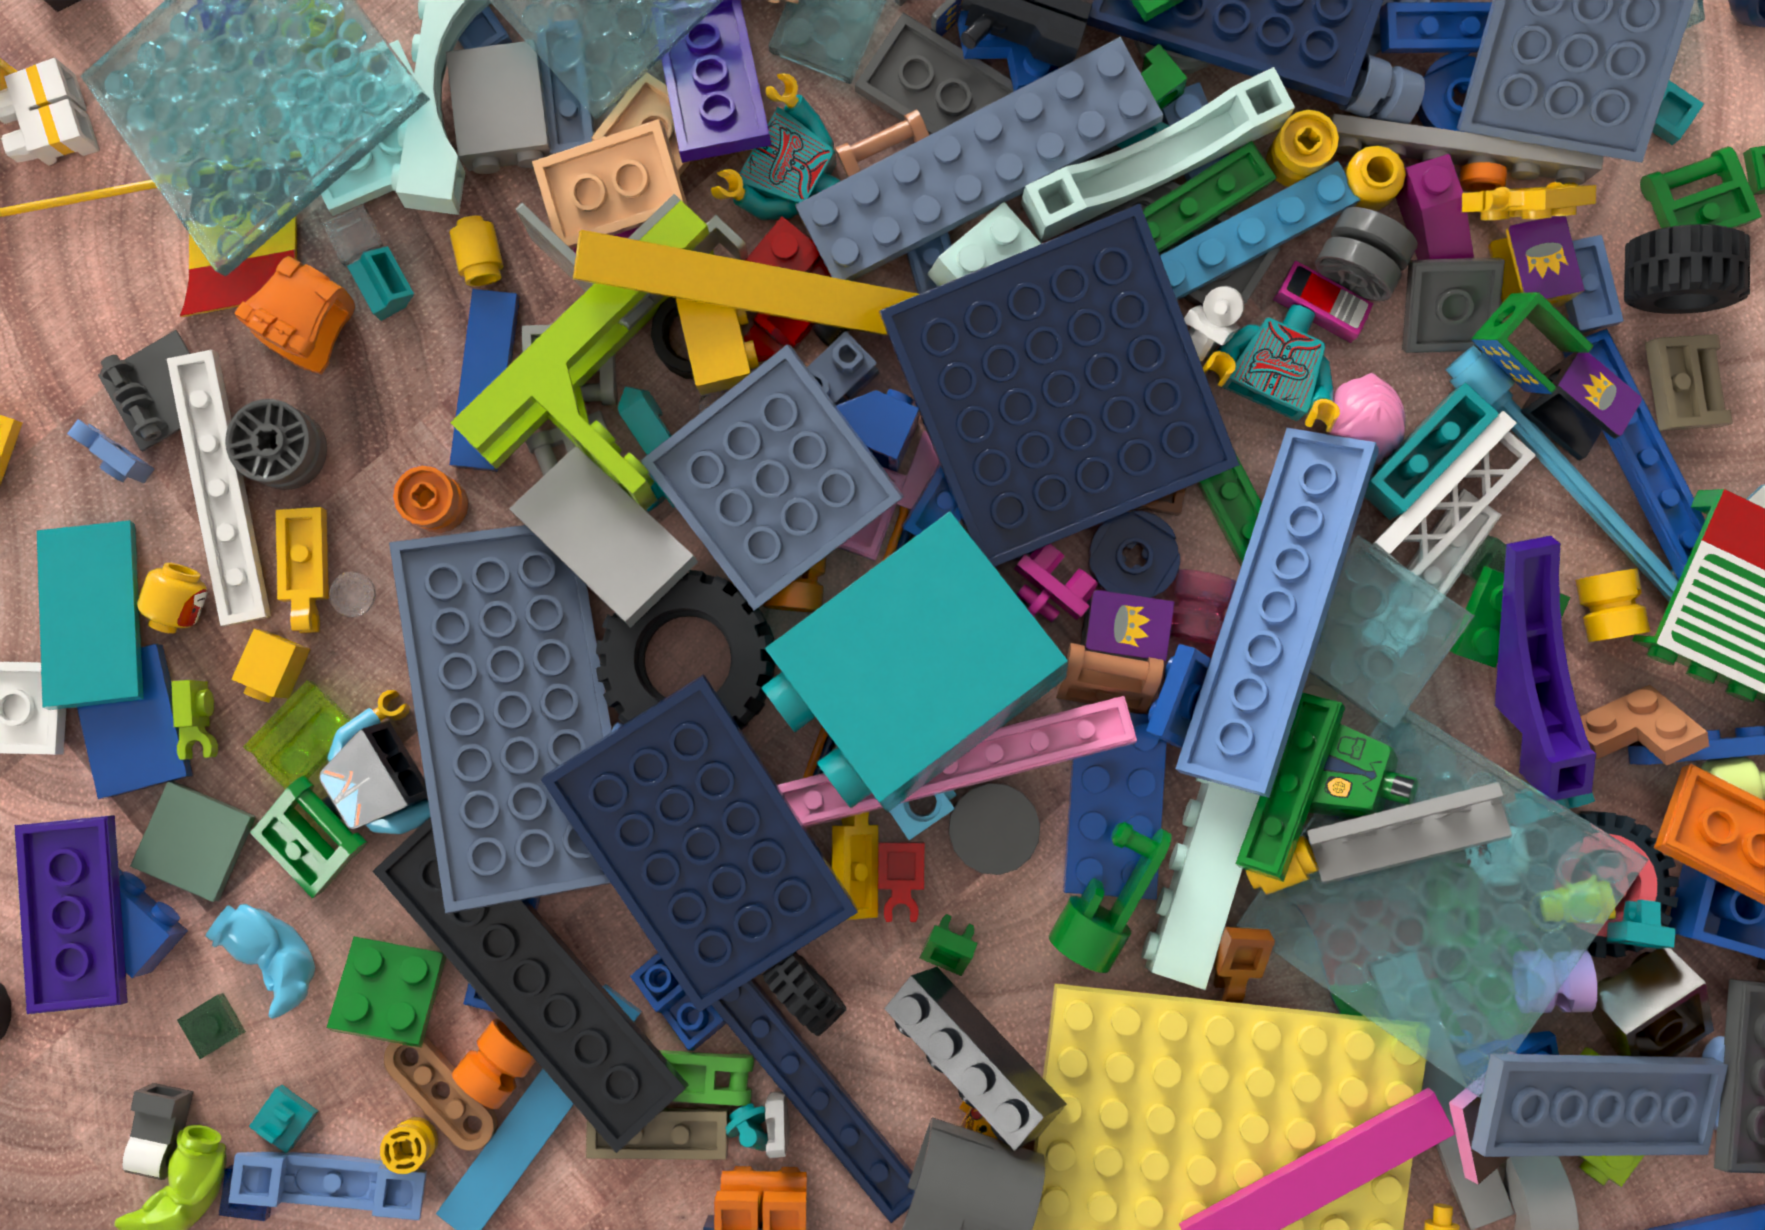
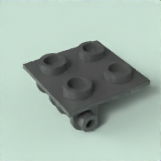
M177 330L124 360H120L118 355H110L100 362L103 368L98 377L142 452L181 430L167 358L191 353Z

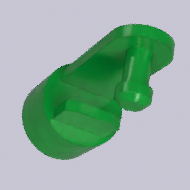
M1127 822L1117 824L1111 835L1113 845L1119 848L1125 846L1142 856L1111 910L1100 905L1105 891L1103 882L1095 878L1090 880L1081 897L1071 896L1048 935L1053 946L1063 955L1087 969L1099 973H1108L1131 935V929L1127 922L1167 854L1172 838L1171 833L1164 829H1159L1150 839L1133 830V825Z

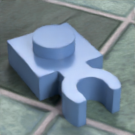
M78 419L67 433L103 460L99 467L121 482H124L128 477L145 483L155 470V468L121 444L111 440L91 424L87 425Z

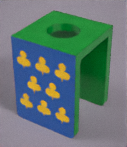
M1539 292L1511 293L1471 340L1525 392L1552 394L1557 389L1556 386L1507 340L1513 331L1527 318L1562 352L1588 353L1594 346ZM1511 313H1513L1504 323H1502V321H1503L1508 315H1510Z

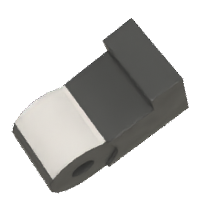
M152 1083L134 1091L131 1111H135L122 1163L125 1173L158 1180H165L168 1177L169 1159L178 1146V1132L184 1130L194 1091Z

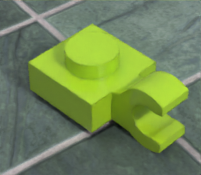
M171 681L174 727H179L180 734L177 744L179 759H193L192 747L197 741L203 746L204 758L216 757L218 754L217 740L205 730V727L210 726L209 716L214 712V697L211 690L208 689V681Z

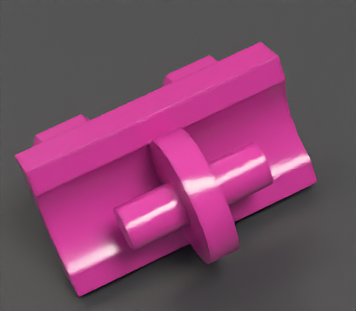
M1052 544L1036 549L1030 556L1025 554L1014 568L1016 572L1041 591L1040 595L1026 584L1017 595L1030 605L1028 610L1033 617L1039 612L1051 623L1055 620L1060 612L1047 602L1048 598H1050L1075 620H1078L1090 607L1087 601L1091 598L1098 582L1080 568L1065 586L1059 582L1051 573L1065 556Z

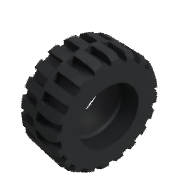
M689 570V573H686L631 628L616 613L613 616L607 614L602 627L606 628L603 640H597L596 654L600 655V667L596 668L598 682H602L606 690L603 696L607 704L617 711L620 715L618 719L622 723L626 724L666 698L655 689L647 675L645 655L648 644L655 632L667 622L680 617H698L714 624L725 636L730 648L731 665L725 682L716 693L740 730L742 731L746 728L748 722L755 715H758L765 706L764 702L767 695L761 687L774 678L775 665H777L765 648L773 643L774 636L759 608L753 610L736 586L728 580L717 575L716 577L707 575L703 571Z

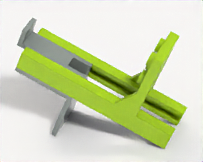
M675 194L628 238L715 255L713 249L720 243L736 259L745 260L748 257L746 243L717 215L706 224ZM521 203L515 210L531 240L573 279L576 254L527 206ZM574 280L585 293L450 423L497 469L549 419L646 511L657 500L650 488L655 483L654 480L648 475L649 471L630 452L624 458L620 455L622 449L615 443L616 439L601 423L595 420L590 425L581 386L655 315L660 304L669 297Z

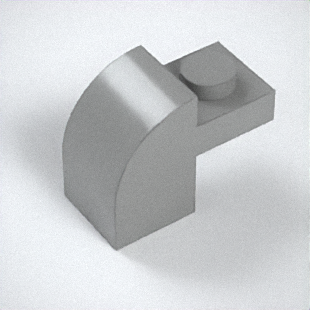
M1509 1157L1506 1163L1503 1185L1516 1212L1514 1230H1579L1578 1213L1573 1190L1559 1157Z

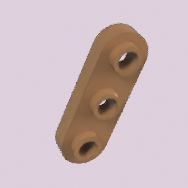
M426 1036L422 1048L389 1043L384 1053V1065L387 1072L449 1140L458 1148L467 1151L477 1150L486 1145L497 1130L498 1121L494 1109L475 1101L457 1085L452 1077L455 1067ZM407 1048H413L418 1052L419 1059L417 1063H411L406 1059L405 1052ZM438 1082L448 1084L450 1088L448 1097L438 1094L436 1089ZM469 1116H477L481 1120L482 1126L480 1130H472L469 1127Z

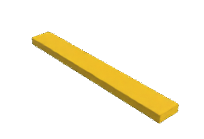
M586 230L579 231L573 280L888 336L879 311L919 295L918 293Z

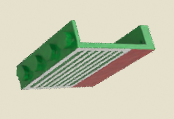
M1726 489L1698 490L1691 508L1706 514V520L1655 636L1634 635L1632 641L1648 648L1646 655L1651 659L1667 665H1674L1675 662H1678L1688 667L1686 674L1694 679L1709 684H1714L1716 680L1727 685L1725 693L1735 698L1752 703L1757 699L1765 703V508Z

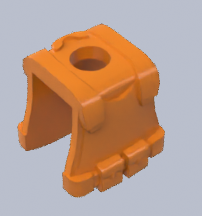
M287 256L278 264L276 272L270 280L246 302L242 301L234 314L271 351L303 370L322 375L330 364L329 358L341 329L354 313L355 302L346 289L330 281L329 277L307 264L303 265L298 260Z

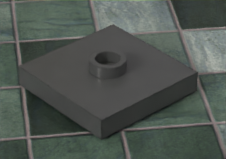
M1500 257L1410 260L1408 264L1402 350L1406 353L1467 351L1474 345L1479 351H1482L1471 338L1501 305L1505 260Z

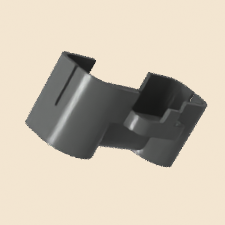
M932 1117L908 1183V1188L915 1190L902 1230H1032L1045 1179L1044 1154L1023 1147L1014 1151L1009 1144H1005L999 1139Z

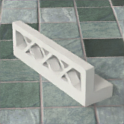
M1504 411L1486 427L1430 487L1367 549L1407 587L1424 572L1536 456L1509 432L1517 422ZM1499 441L1519 458L1509 469H1490L1489 451ZM1481 461V470H1472ZM1482 477L1483 496L1475 502H1458V483L1463 478ZM1490 477H1501L1491 487ZM1450 493V502H1441ZM1450 509L1451 529L1446 534H1427L1426 516L1432 510ZM1459 509H1470L1459 520ZM1419 525V534L1409 535ZM1427 541H1439V542L1428 552V542H1427ZM1401 542H1419L1420 561L1410 572L1390 554Z

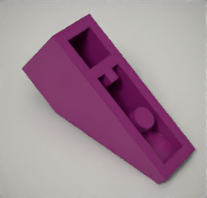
M1450 154L1406 167L1403 188L1395 198L1406 228L1417 240L1418 247L1415 251L1417 260L1474 258L1467 212H1462L1463 190Z

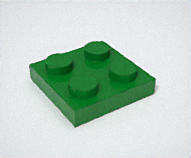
M354 936L326 1028L333 1032L422 1048L447 957L442 952Z

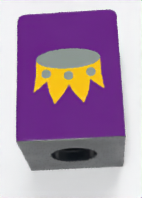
M1574 352L1544 373L1557 389L1552 394L1531 393L1520 412L1575 459L1581 461L1587 457L1602 430L1613 439L1623 434L1642 398L1589 352Z

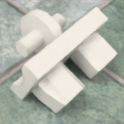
M1221 286L1211 290L1205 297L1203 306L1199 305L1190 309L1184 318L1185 323L1191 326L1189 333L1200 361L1210 357L1219 344L1224 345L1229 342L1233 335L1241 328L1235 323L1240 319L1244 311V300L1241 294L1234 288Z

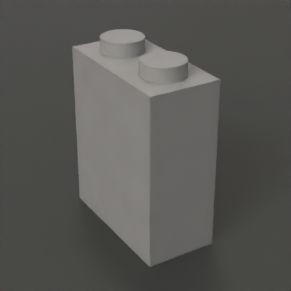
M531 40L446 52L458 157L466 168L478 174L495 173L500 170V167L510 165L534 168L532 161L550 156L551 145L539 47L536 41Z

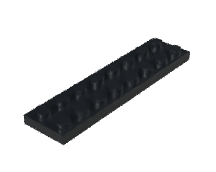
M431 817L373 870V873L616 1153L689 1086L526 899L445 914Z

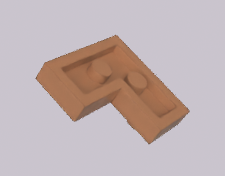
M1650 684L1580 716L1590 748L1596 753V760L1637 741L1641 742L1666 765L1709 747L1708 732Z

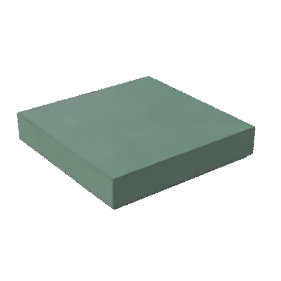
M169 781L164 788L130 867L209 901H219L256 816L175 781Z

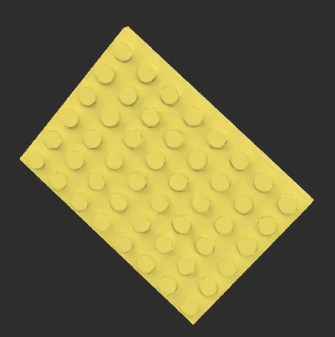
M1055 983L1043 1079L1067 1105L1041 1135L1035 1139L1034 1151L1044 1154L1045 1179L1032 1230H1181L1179 1223L1421 1092L1430 1027L1421 1022ZM1413 1158L1281 1230H1403Z

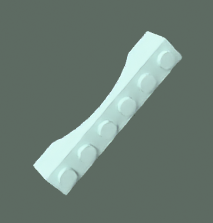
M491 0L418 1L419 19L422 20L420 35L415 34L412 40L411 54L413 62H416L414 77H408L406 80L405 102L409 105L407 120H401L398 130V144L400 148H403L400 164H394L391 175L392 190L396 191L405 208L459 215L465 170L449 142L442 114V84L447 67L446 52L453 51L459 37L472 20L491 4Z
M1273 67L1233 86L1194 113L1144 140L1103 157L1066 166L1026 185L1021 205L1042 243L1226 155L1250 141L1253 142L1282 128L1295 106Z

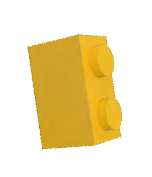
M675 298L695 384L701 395L733 388L752 373L751 369L759 367L753 340L744 342L741 325L749 324L745 310Z

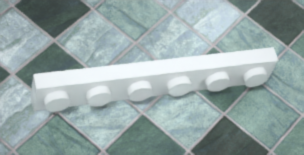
M207 350L167 358L220 626H230L269 618L271 613L243 474L233 466L226 451L225 437L231 421V415L218 352Z

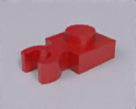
M878 842V889H892V896L888 898L884 905V918L886 922H892V910L895 905L901 903L907 905L910 909V922H916L918 919V905L915 899L911 897V890H924V842Z

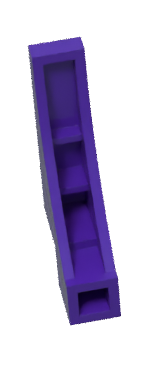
M1551 535L1506 544L1495 707L1522 733L1519 773L1547 802L1592 793L1596 753L1590 748L1568 670L1560 611L1559 567L1561 543Z

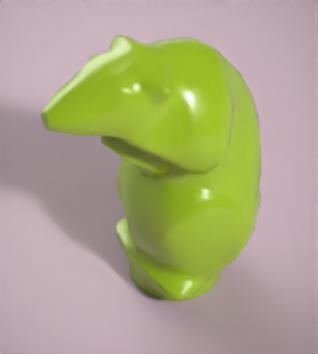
M190 1125L185 1127L184 1130H180L177 1135L178 1146L170 1157L168 1164L169 1186H165L153 1194L139 1210L117 1218L115 1226L119 1230L190 1229L213 1203L223 1181L227 1158L226 1145L220 1143L221 1135L216 1130L203 1125Z

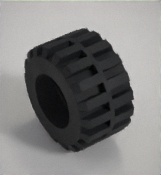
M1695 224L1661 228L1633 238L1625 245L1624 302L1631 307L1652 313L1687 314L1722 309L1746 299L1750 295L1751 237L1743 231L1726 226Z

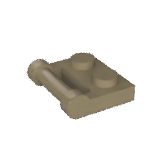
M1719 335L1663 337L1645 342L1659 431L1694 428L1710 429L1733 424L1731 410L1725 409L1716 353L1721 348Z

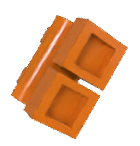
M735 1166L732 1171H722L720 1191L716 1192L714 1199V1230H760L761 1222H763V1230H806L807 1172H800L798 1167H781L778 1171H755L752 1166Z

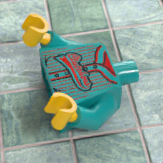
M777 74V77L785 85V92L782 96L772 86H767L765 90L766 96L771 101L785 103L784 110L777 107L767 124L771 146L753 149L740 173L732 169L717 172L720 177H724L729 184L728 191L720 186L711 188L712 195L716 199L722 200L732 197L735 205L762 221L779 220L781 217L791 219L795 215H799L795 207L796 204L842 181L831 175L836 166V153L833 150L834 141L818 113L802 95H796L798 92L797 81L790 74Z
M1290 305L1283 323L1272 318H1266L1260 326L1246 325L1237 331L1229 342L1219 345L1216 352L1210 356L1203 366L1204 373L1212 370L1219 375L1220 381L1217 384L1219 387L1296 422L1307 414L1310 408L1311 410L1305 420V425L1308 427H1312L1314 421L1320 419L1327 425L1326 432H1331L1340 414L1339 407L1334 403V387L1330 361L1323 355L1325 343L1308 335V331L1315 318V313L1301 305Z

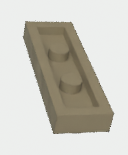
M664 1108L617 1153L587 1120L586 1158L726 1160L728 1156V1137L725 1127L728 1125V1108Z

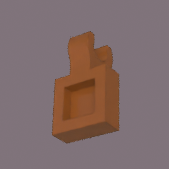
M1225 927L1213 963L1216 970L1214 986L1215 988H1225L1222 1001L1242 1003L1248 979L1263 977L1275 943L1269 929Z

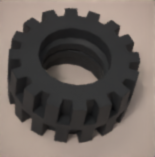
M797 952L770 967L763 974L764 981L777 996L776 998L786 1006L787 1010L803 1026H806L816 1036L823 1034L847 1009L841 998L836 995V992L828 985L827 981Z

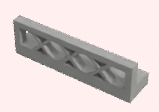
M1499 782L1308 830L1307 833L1322 883L1327 884L1511 838L1512 832L1502 805L1503 793Z

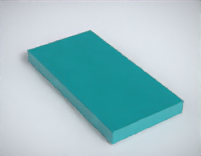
M127 520L36 530L42 708L57 710L143 699L140 614L137 607L139 592L135 524Z

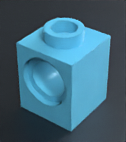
M954 790L936 794V806L932 812L926 815L915 813L911 809L909 802L901 803L889 812L907 839L910 840L953 811L955 808L950 800L957 796Z

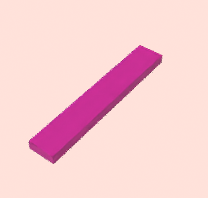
M1428 1087L1179 1223L1181 1230H1281L1456 1133L1435 1093Z

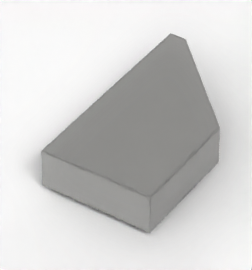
M782 1091L770 1092L765 1102V1121L768 1132L766 1156L768 1155L769 1158L786 1157L791 1138L787 1096Z

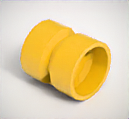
M1304 110L1290 116L1267 152L1266 162L1277 177L1276 181L1290 187L1323 169L1337 150L1339 141L1337 128L1329 117L1319 111Z
M1637 568L1575 580L1580 604L1589 607L1590 610L1583 617L1588 642L1651 632L1646 608L1636 604L1635 600L1642 594Z

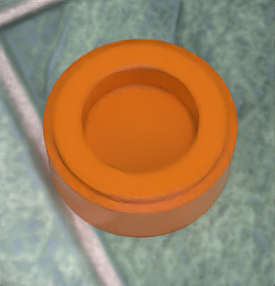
M1476 162L1466 164L1460 168L1459 182L1464 190L1481 192L1506 186L1507 167L1504 165Z

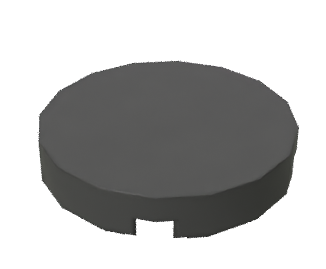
M987 783L972 788L958 799L954 807L955 809L950 814L949 836L954 851L965 865L983 874L1001 875L1017 870L1031 858L1039 843L1040 822L1034 805L1024 793L1006 784Z

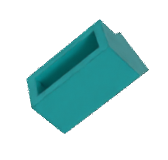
M388 246L363 252L359 260L347 266L373 315L381 321L406 308L414 295Z

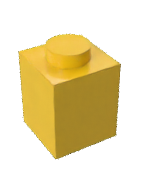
M253 629L231 680L246 686L244 694L263 702L270 703L272 697L289 699L311 649L272 632Z

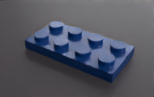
M1129 713L1137 738L1136 743L1072 759L1063 883L1064 893L1083 894L1090 880L1095 878L1103 882L1104 896L1118 897L1142 855L1125 846L1119 848L1113 845L1111 835L1114 828L1119 823L1127 822L1133 825V830L1150 839L1161 829L1167 742L1146 732L1149 724V714ZM1159 868L1141 899L1157 900Z

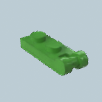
M659 1050L689 1084L673 1102L745 1106L751 1103L752 1089L748 1087V1073L752 1072L754 1068L753 1055ZM717 1071L730 1072L728 1087L716 1086Z

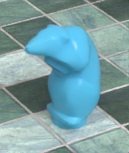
M240 904L237 909L229 905L226 906L209 928L205 937L213 941V947L223 946L236 961L248 965L258 964L262 971L267 991H273L274 994L268 1014L270 1018L274 1019L291 1011L308 995L309 983L316 969L309 947L292 926L274 917L267 911L253 908L247 904Z

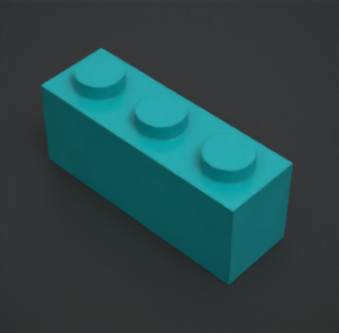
M1466 382L1449 393L1399 445V448L1394 450L1371 474L1364 497L1389 520L1403 514L1486 429L1499 413Z

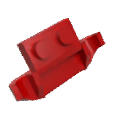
M781 217L745 259V261L831 277L813 241L784 217ZM756 313L757 316L753 319L755 324L743 338L744 342L753 340L758 362L767 361L786 345H791L792 348L797 349L812 331V325H815V323Z

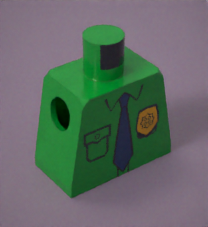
M1340 724L1309 813L1359 818L1382 812L1386 799L1410 805L1416 796L1418 779L1395 773L1398 758L1393 748Z

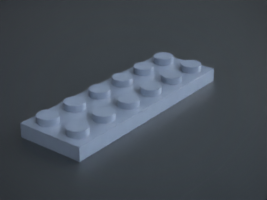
M1490 1054L1471 1148L1484 1157L1708 1155L1728 1065L1714 1058Z

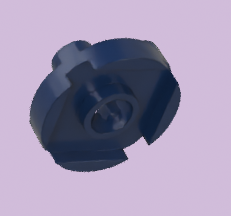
M1146 511L1125 512L1106 520L1094 533L1088 549L1089 572L1103 591L1152 598L1166 590L1178 573L1180 553L1178 552V545L1175 540L1176 536L1172 528L1163 519ZM1139 545L1143 548L1141 557L1146 562L1143 567L1136 564L1129 568L1125 565L1126 557L1122 554L1124 547L1132 549Z

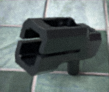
M963 0L960 9L969 12L965 25L969 27L961 34V42L968 49H974L988 34H992L1026 46L1034 59L1061 68L1073 62L1093 1Z

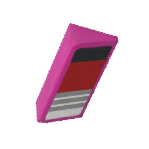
M1296 260L1273 298V301L1288 309L1292 304L1310 309L1315 313L1313 323L1349 343H1352L1359 336L1373 307L1372 302Z

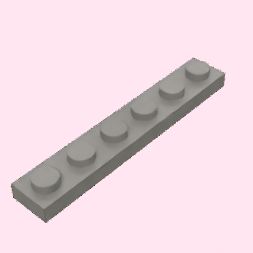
M1333 114L1330 118L1336 126L1339 136L1336 153L1343 155H1355V153L1365 147L1377 145L1391 149L1398 154L1401 160L1412 158L1424 162L1450 154L1454 165L1464 166L1476 162L1497 163L1506 166L1507 172H1511V176L1516 179L1532 180L1540 176L1556 179L1555 182H1561L1562 184L1575 182L1578 185L1585 183L1602 170L1604 156L1493 136Z

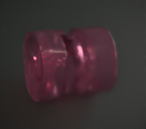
M1178 570L1173 595L1179 600V604L1174 606L1170 635L1194 642L1216 645L1225 618L1223 613L1225 609H1228L1237 581L1229 577L1204 571Z

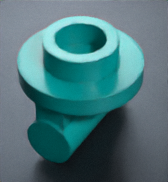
M750 1103L733 1111L729 1115L731 1122L725 1127L727 1137L734 1138L739 1136L742 1146L758 1151H766L768 1133L764 1132L760 1125L765 1121V1107L755 1108L754 1104Z

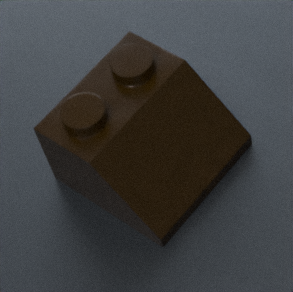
M1671 948L1644 952L1635 958L1627 969L1614 977H1606L1597 983V1002L1592 1016L1618 1056L1675 1057L1714 1031L1706 982Z

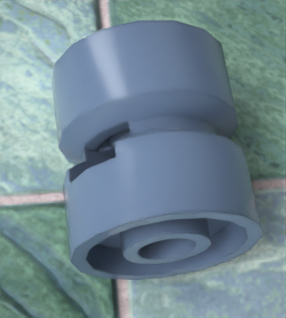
M1365 53L1347 106L1338 103L1337 105L1340 110L1361 118L1370 117V119L1409 124L1416 115L1423 100L1425 80L1421 74L1400 66L1392 67L1390 62Z

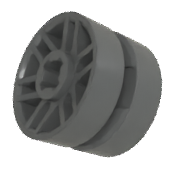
M1349 207L1342 211L1331 231L1332 238L1325 242L1315 261V266L1321 275L1364 299L1385 301L1392 296L1402 277L1401 271L1407 268L1418 247V243L1414 235L1396 220L1374 210Z
M276 399L253 401L242 407L234 415L227 428L225 445L233 466L244 476L271 488L279 490L300 488L311 482L320 473L325 463L327 442L319 424L310 416L283 401Z

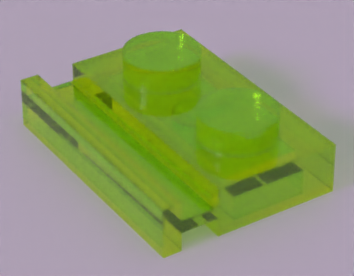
M307 680L249 739L243 748L251 752L258 759L257 762L286 789L299 777L305 775L309 779L328 759L336 731L352 719L328 695H325L314 681Z

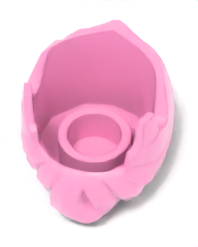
M1373 373L1353 379L1339 386L1334 394V403L1339 407L1340 414L1331 432H1327V434L1376 442L1379 452L1375 465L1381 463L1383 458L1388 457L1394 450L1399 448L1404 438L1405 412L1400 397L1388 383Z

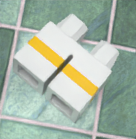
M54 57L4 76L8 88L0 91V121L7 124L18 120L20 126L19 130L2 135L1 140L7 156L16 162L38 158L50 166L56 163V158L74 152L85 156L100 151L89 115L85 112L87 109L76 74Z

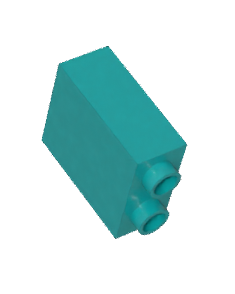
M949 511L768 645L765 650L782 672L761 688L794 733L814 718H817L835 742L837 748L819 760L817 764L850 808H853L872 793L888 813L1065 680L1067 677L1068 660Z

